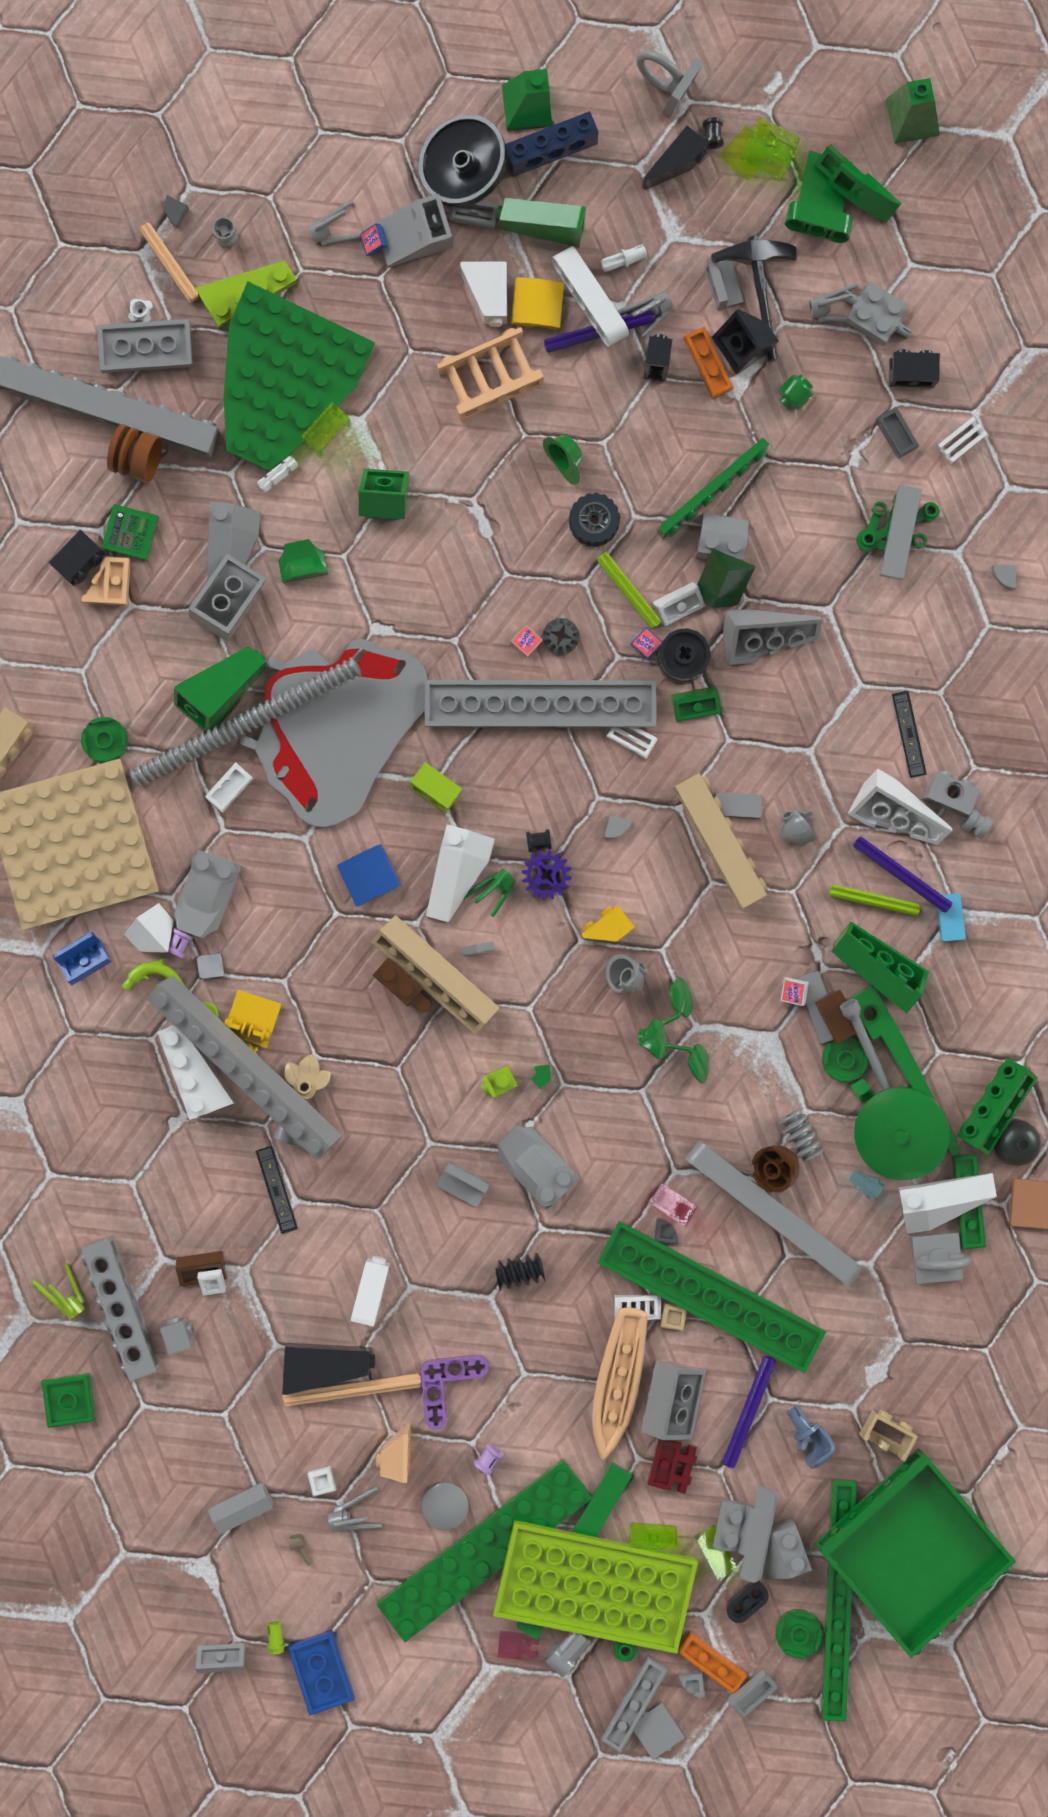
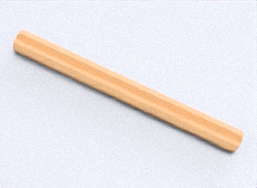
M416 1373L318 1387L283 1395L284 1406L419 1388L422 1386L421 1375Z

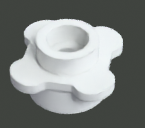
M133 299L130 302L129 319L132 322L136 320L150 322V310L153 308L152 303L141 299Z

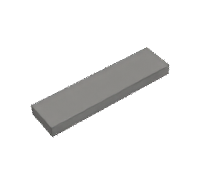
M900 484L898 486L879 576L901 581L904 579L922 489Z
M647 1656L600 1739L602 1742L619 1753L622 1752L667 1674L668 1667L651 1656Z

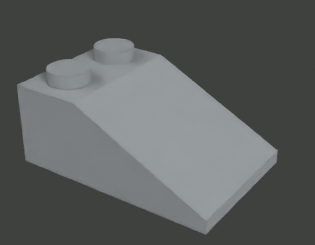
M226 554L188 608L189 618L229 642L243 622L266 578Z

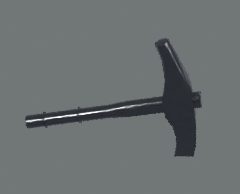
M753 235L747 238L748 241L711 254L713 263L736 261L752 265L761 320L767 322L773 331L763 262L776 258L796 260V246L773 240H759L757 235ZM776 346L767 353L768 362L777 360Z

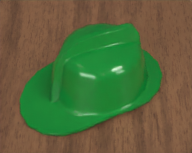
M562 434L555 439L546 437L543 440V448L547 456L569 483L573 485L578 484L580 475L577 465L582 457L578 444L568 434Z

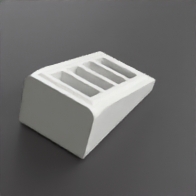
M614 1295V1320L618 1310L622 1308V1302H626V1308H631V1302H636V1308L640 1309V1301H645V1312L648 1315L647 1320L661 1319V1297L658 1295ZM650 1301H654V1313H650Z

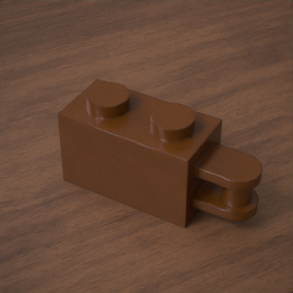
M387 958L372 975L406 1006L413 1004L421 1012H428L432 1008L431 1001L421 993L424 989L391 959Z

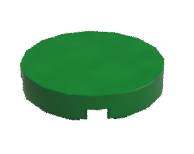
M99 717L91 720L83 730L81 744L84 752L91 759L99 763H105L119 759L124 755L128 747V735L120 722L110 717Z
M849 1037L837 1044L833 1039L826 1044L822 1052L824 1071L831 1078L839 1082L855 1081L865 1073L868 1067L869 1060L862 1044L853 1037Z
M792 1609L785 1612L779 1618L775 1636L779 1647L786 1655L804 1659L819 1649L823 1641V1630L819 1620L813 1613L805 1609Z

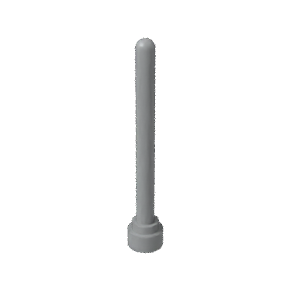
M857 999L844 1002L840 1005L842 1014L848 1020H851L881 1089L891 1088L859 1017L861 1007Z

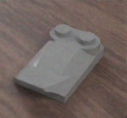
M197 850L196 855L192 859L191 869L174 913L177 929L200 938L218 931L242 866Z
M516 1126L497 1144L498 1160L546 1210L557 1202L580 1178L532 1126Z

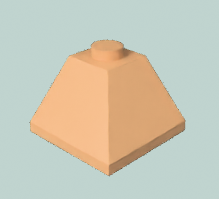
M406 1423L382 1446L381 1454H377L376 1468H380V1476L407 1483L410 1473L411 1423Z

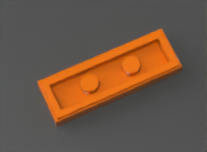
M705 326L684 335L683 339L711 398L715 399L732 391L734 387Z
M692 1631L687 1634L679 1645L678 1654L732 1694L738 1691L748 1677L747 1672Z

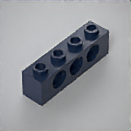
M591 112L583 113L506 143L508 152L507 163L513 177L597 145L599 131Z

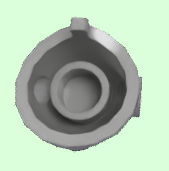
M796 808L793 811L785 812L781 817L783 821L779 836L784 841L796 843L799 847H803L811 841H816V836L807 822V818L813 815L812 810L804 812Z
M616 955L608 962L606 978L611 989L618 994L633 993L643 987L644 974L647 972V968L642 962H636L626 955Z

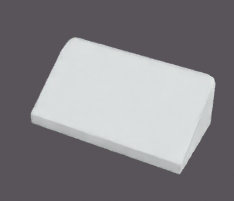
M694 582L653 602L664 626L706 607L699 587Z

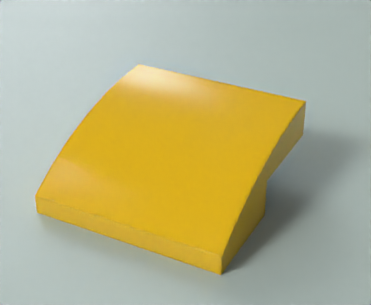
M517 277L514 285L511 324L527 328L538 326L557 331L561 323L564 283L545 279Z

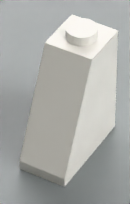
M461 262V276L483 323L489 324L491 327H500L502 324H507V262Z
M372 1256V1259L367 1258L351 1316L352 1322L373 1327L375 1325L390 1263H387L383 1257Z

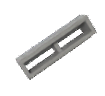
M260 1483L209 1508L208 1511L218 1533L222 1534L273 1509V1500L267 1491L266 1485Z

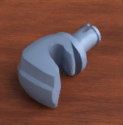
M796 1405L791 1408V1411L788 1410L786 1414L798 1430L794 1435V1439L798 1441L797 1451L805 1450L808 1444L810 1448L805 1463L811 1469L818 1468L832 1457L835 1451V1444L823 1427L819 1426L817 1422L809 1423L800 1406Z

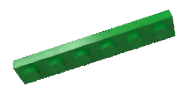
M764 437L664 521L657 530L661 538L664 539L667 535L672 537L679 531V525L683 521L689 522L698 514L697 509L702 505L707 507L715 499L714 495L718 491L723 493L733 484L731 480L737 475L740 478L746 474L752 462H760L767 455L766 450L769 446Z

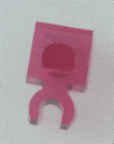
M500 1630L498 1658L521 1660L522 1653H526L530 1658H537L538 1651L531 1650L530 1646L539 1645V1638L536 1640L530 1637L527 1640H523V1633Z

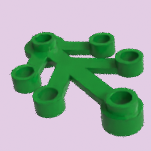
M896 494L893 497V506L884 528L877 530L880 517L887 511L886 504L884 502H876L872 507L873 514L868 528L861 530L856 538L857 546L862 551L871 552L874 549L885 551L886 541L881 539L888 536ZM934 502L925 503L920 511L917 512L915 524L922 520L933 522L940 513L938 505ZM876 506H881L883 512L878 513L875 509ZM927 508H933L934 514H929ZM922 533L913 534L911 544L917 549L923 548L927 544L926 535ZM865 536H870L872 543H867ZM916 538H922L923 544L919 545L916 542Z

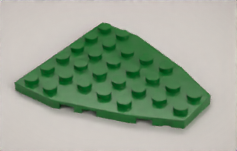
M247 281L229 323L223 395L226 451L270 472L279 462L287 458L301 444L309 440L331 413L357 387L375 342ZM328 407L331 409L329 414L326 411ZM324 411H325V412H326L325 414H326L327 416H325V417L323 418V417H322V416H323L322 414H323Z

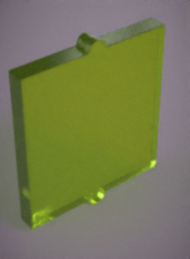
M745 126L720 154V158L732 167V171L736 170L746 180H749L774 152V149L762 140L761 135L758 136Z

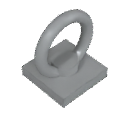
M643 50L636 58L637 67L645 79L658 89L672 94L663 111V114L670 118L693 84L704 62L696 57L685 75H683L670 59L656 51ZM645 60H651L664 67L673 77L671 83L655 75L649 69Z
M958 1232L910 1236L916 1284L964 1280L962 1268L971 1265L972 1258L969 1255L961 1254Z

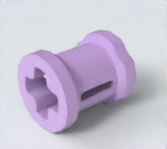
M174 928V935L170 941L168 952L183 958V952L189 940L193 939V936ZM182 938L179 946L176 948L178 941Z
M487 1443L485 1451L479 1459L474 1461V1465L483 1473L491 1475L493 1472L492 1468L499 1459L503 1458L504 1454L496 1446Z

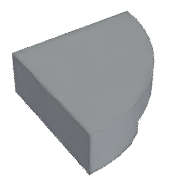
M1016 565L991 566L993 576L1003 587L1011 590L1016 589Z
M609 815L604 838H615L624 834L630 827L632 820Z
M493 942L461 948L462 955L465 957L490 952L495 949Z
M702 1671L678 1674L680 1683L686 1691L695 1697L705 1698Z

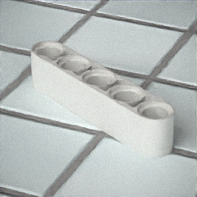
M570 246L553 256L551 259L555 270L605 345L610 347L628 337L629 331L624 320L577 250Z

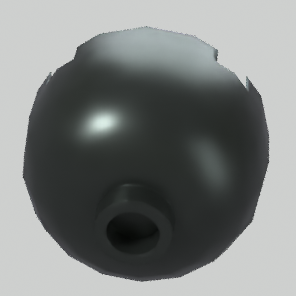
M1012 1119L994 1146L996 1156L1009 1165H1027L1035 1160L1040 1153V1135L1035 1127L1027 1121Z

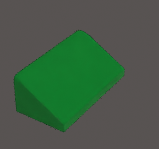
M715 686L671 695L676 722L721 713L719 691Z

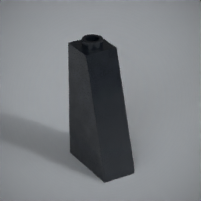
M287 1343L284 1354L282 1395H289L368 1376L370 1368H375V1354H371L372 1347Z

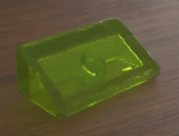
M632 1522L630 1523L629 1530L630 1546L633 1548L676 1551L678 1550L677 1528L675 1525Z
M714 1524L694 1536L715 1578L719 1582L736 1569L737 1565L729 1551L717 1550L713 1547L717 1528Z

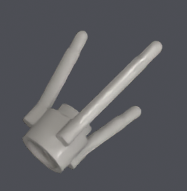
M353 200L348 201L321 220L308 226L315 244L321 242L322 246L330 243L361 239L360 234L327 238V236L331 235L327 225L346 214L345 210L354 203Z
M855 283L811 299V317L818 318V322L846 323L845 321L848 317L826 315L831 313L830 304L850 299L854 296L853 293L838 295L843 294L846 289L851 291L857 288L858 284Z
M665 291L621 308L617 312L622 314L644 306L633 312L632 316L635 317L649 309H652L654 315L659 314L642 334V338H645L664 318L669 316L668 310L673 307L672 300Z
M374 1487L342 1505L335 1506V1512L328 1514L331 1531L344 1532L348 1530L382 1528V1524H358L367 1522L368 1518L351 1519L349 1512H344L346 1508L377 1492L379 1488Z

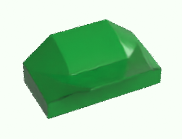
M309 539L284 545L282 556L278 559L283 584L328 575L323 550L317 549Z

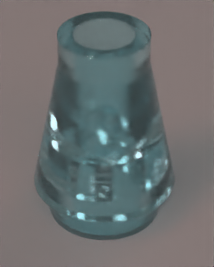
M857 1169L854 1170L848 1179L868 1199L872 1198L873 1200L877 1199L885 1186L881 1183V1179Z

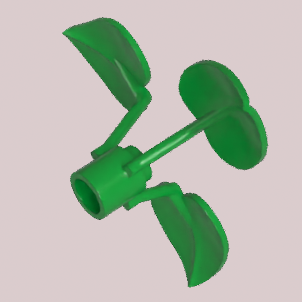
M676 976V980L673 982L670 990V1000L676 1014L664 1021L654 1019L647 1028L640 1029L638 1033L639 1045L657 1059L665 1057L667 1048L689 1052L688 1065L690 1071L701 1084H704L709 1071V1057L705 1048L701 1044H695L692 1049L691 1047L668 1044L666 1040L667 1035L664 1025L678 1019L681 1015L684 1018L689 1017L693 1006L692 995L688 985L681 977Z

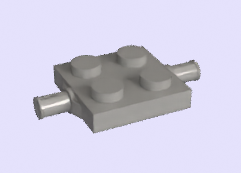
M869 282L864 292L859 294L858 297L854 295L852 298L846 299L847 302L852 304V308L845 322L883 346L895 332L906 339L912 332V330L901 324L902 316L909 305L872 282ZM846 289L843 295L850 294L851 292Z

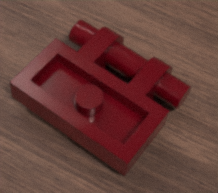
M658 1439L647 1484L671 1491L672 1483L676 1482L679 1483L677 1491L686 1494L687 1487L691 1485L692 1481L690 1476L693 1464H696L697 1460L695 1455L697 1446L688 1444L687 1452L682 1453L680 1452L681 1442ZM678 1461L684 1462L681 1473H675Z

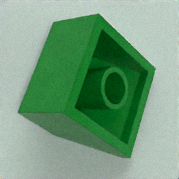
M364 468L359 487V516L370 519H405L409 472Z

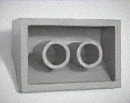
M656 1361L641 1431L661 1440L692 1439L707 1370L675 1362Z

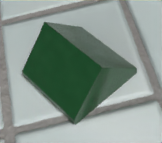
M712 548L697 586L702 596L712 608L738 605L755 566Z

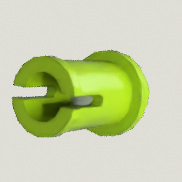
M272 1621L266 1624L269 1639L267 1650H270V1654L283 1653L284 1647H286L282 1637L281 1621Z

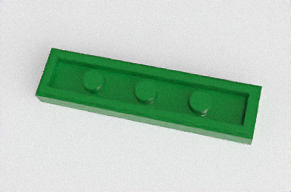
M976 1153L952 1156L954 1179L979 1175ZM981 1204L958 1216L961 1249L986 1247Z

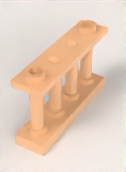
M521 327L516 330L515 328L508 329L498 338L455 357H445L437 364L439 376L448 374L460 400L459 405L456 406V412L460 421L543 385L544 376L541 370L534 371L530 368L518 342L523 339ZM509 345L523 373L522 377L515 380L509 378L498 353V350ZM486 355L490 356L502 382L500 387L493 390L488 387L477 363V359ZM466 364L469 365L481 391L479 396L473 399L467 396L456 372L457 368Z

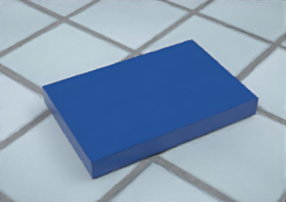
M333 1629L288 1644L287 1648L309 1716L354 1701V1692Z

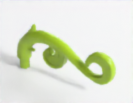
M162 958L135 966L127 974L128 978L121 986L129 991L140 980H148L149 977L147 975L158 974L166 979L174 976L183 985L184 983L174 970L163 964L166 959ZM202 1002L211 1012L219 1017L218 1009L214 1004Z

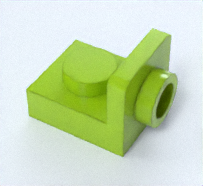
M508 1065L482 1078L484 1083L481 1084L486 1096L491 1095L493 1099L518 1086Z

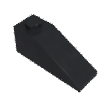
M686 126L645 175L642 188L645 190L692 170L697 163L699 165L702 164L708 155L706 152L708 141L689 126Z

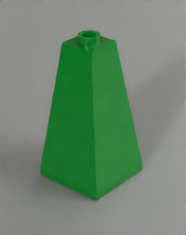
M930 78L907 82L887 97L886 103L894 144L940 135Z
M249 646L177 684L174 687V705L206 733L209 729L213 730L263 673L266 665L265 657L258 650H253Z

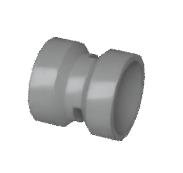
M219 217L214 221L212 231L217 243L223 248L233 247L238 241V233L234 222L228 217Z
M973 808L971 814L964 818L961 828L965 831L971 830L977 838L982 839L989 831L993 819L988 816H980L979 811Z

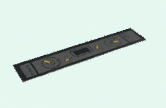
M909 691L894 693L892 698L909 776L912 778L926 775Z
M269 1146L256 1150L255 1152L281 1234L298 1229L273 1147Z

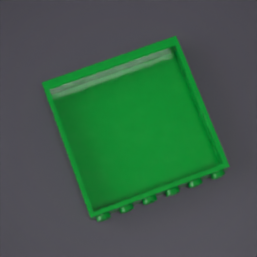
M919 1448L814 1543L910 1658L919 1655L925 1649V1645L932 1639L939 1637L949 1623L955 1622L965 1608L972 1606L977 1601L978 1596L984 1591L991 1589L995 1581L1001 1575L1008 1573L1016 1562L933 1462Z

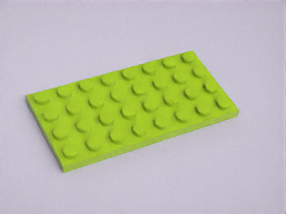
M514 1520L493 1616L677 1654L698 1560L694 1557Z

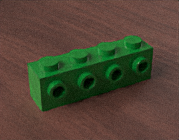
M1006 1058L1004 1063L999 1066L992 1082L985 1088V1093L979 1102L974 1105L969 1118L960 1127L957 1137L981 1153L989 1156L1038 1077L1026 1067Z

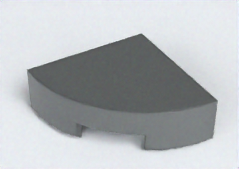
M167 195L164 204L165 212L170 222L178 228L189 208L186 204Z
M657 1218L654 1239L662 1243L678 1244V1237L673 1226L666 1220Z

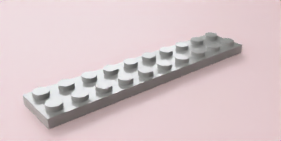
M425 680V727L656 728V681Z

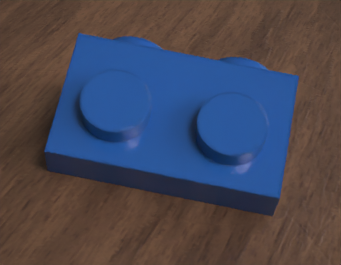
M93 932L81 936L77 941L62 947L57 953L53 954L54 960L60 964L66 980L71 986L112 962L102 940Z

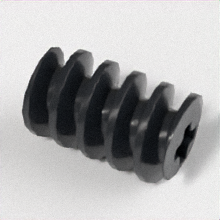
M535 1253L534 1260H531L529 1255H526L525 1262H522L518 1256L516 1257L515 1264L508 1258L506 1266L503 1265L501 1260H498L497 1268H495L500 1291H502L503 1283H505L508 1289H511L512 1281H514L517 1287H520L522 1279L526 1285L530 1284L531 1278H533L536 1284L539 1283L540 1276L546 1282L542 1259L538 1253Z

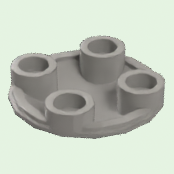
M438 1482L433 1484L423 1498L422 1511L425 1519L437 1529L449 1530L456 1528L464 1521L468 1513L467 1494L460 1487L452 1483Z

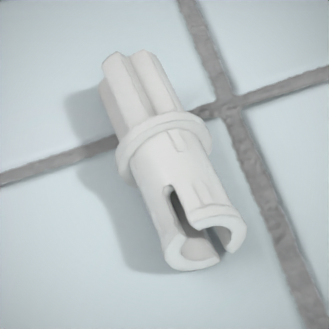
M643 244L627 250L621 249L620 253L601 260L602 269L604 272L622 266L627 268L629 264L647 259L646 249Z

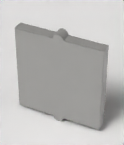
M662 1702L648 1711L645 1710L634 1729V1733L653 1760L665 1751H671L672 1746L685 1738V1735Z

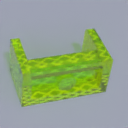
M332 402L301 436L304 444L321 459L324 456L323 449L343 427L350 428V418Z

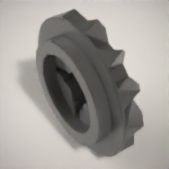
M556 618L548 622L543 630L544 645L554 654L564 655L572 652L579 642V631L575 623L567 618ZM564 627L565 635L568 638L562 639V642L557 645L558 637L552 633H559Z

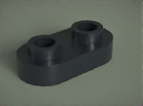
M760 1581L750 1582L730 1598L726 1604V1612L730 1620L735 1623L745 1622L763 1607L769 1598L766 1586ZM755 1589L760 1591L757 1596L752 1595V1591ZM736 1605L742 1606L739 1611H735L734 1607Z

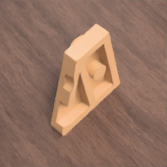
M105 557L100 566V571L95 574L91 581L92 585L86 595H83L81 602L86 604L128 606L131 560L129 558Z

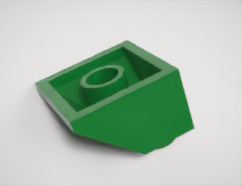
M547 69L524 71L502 84L507 131L552 126Z

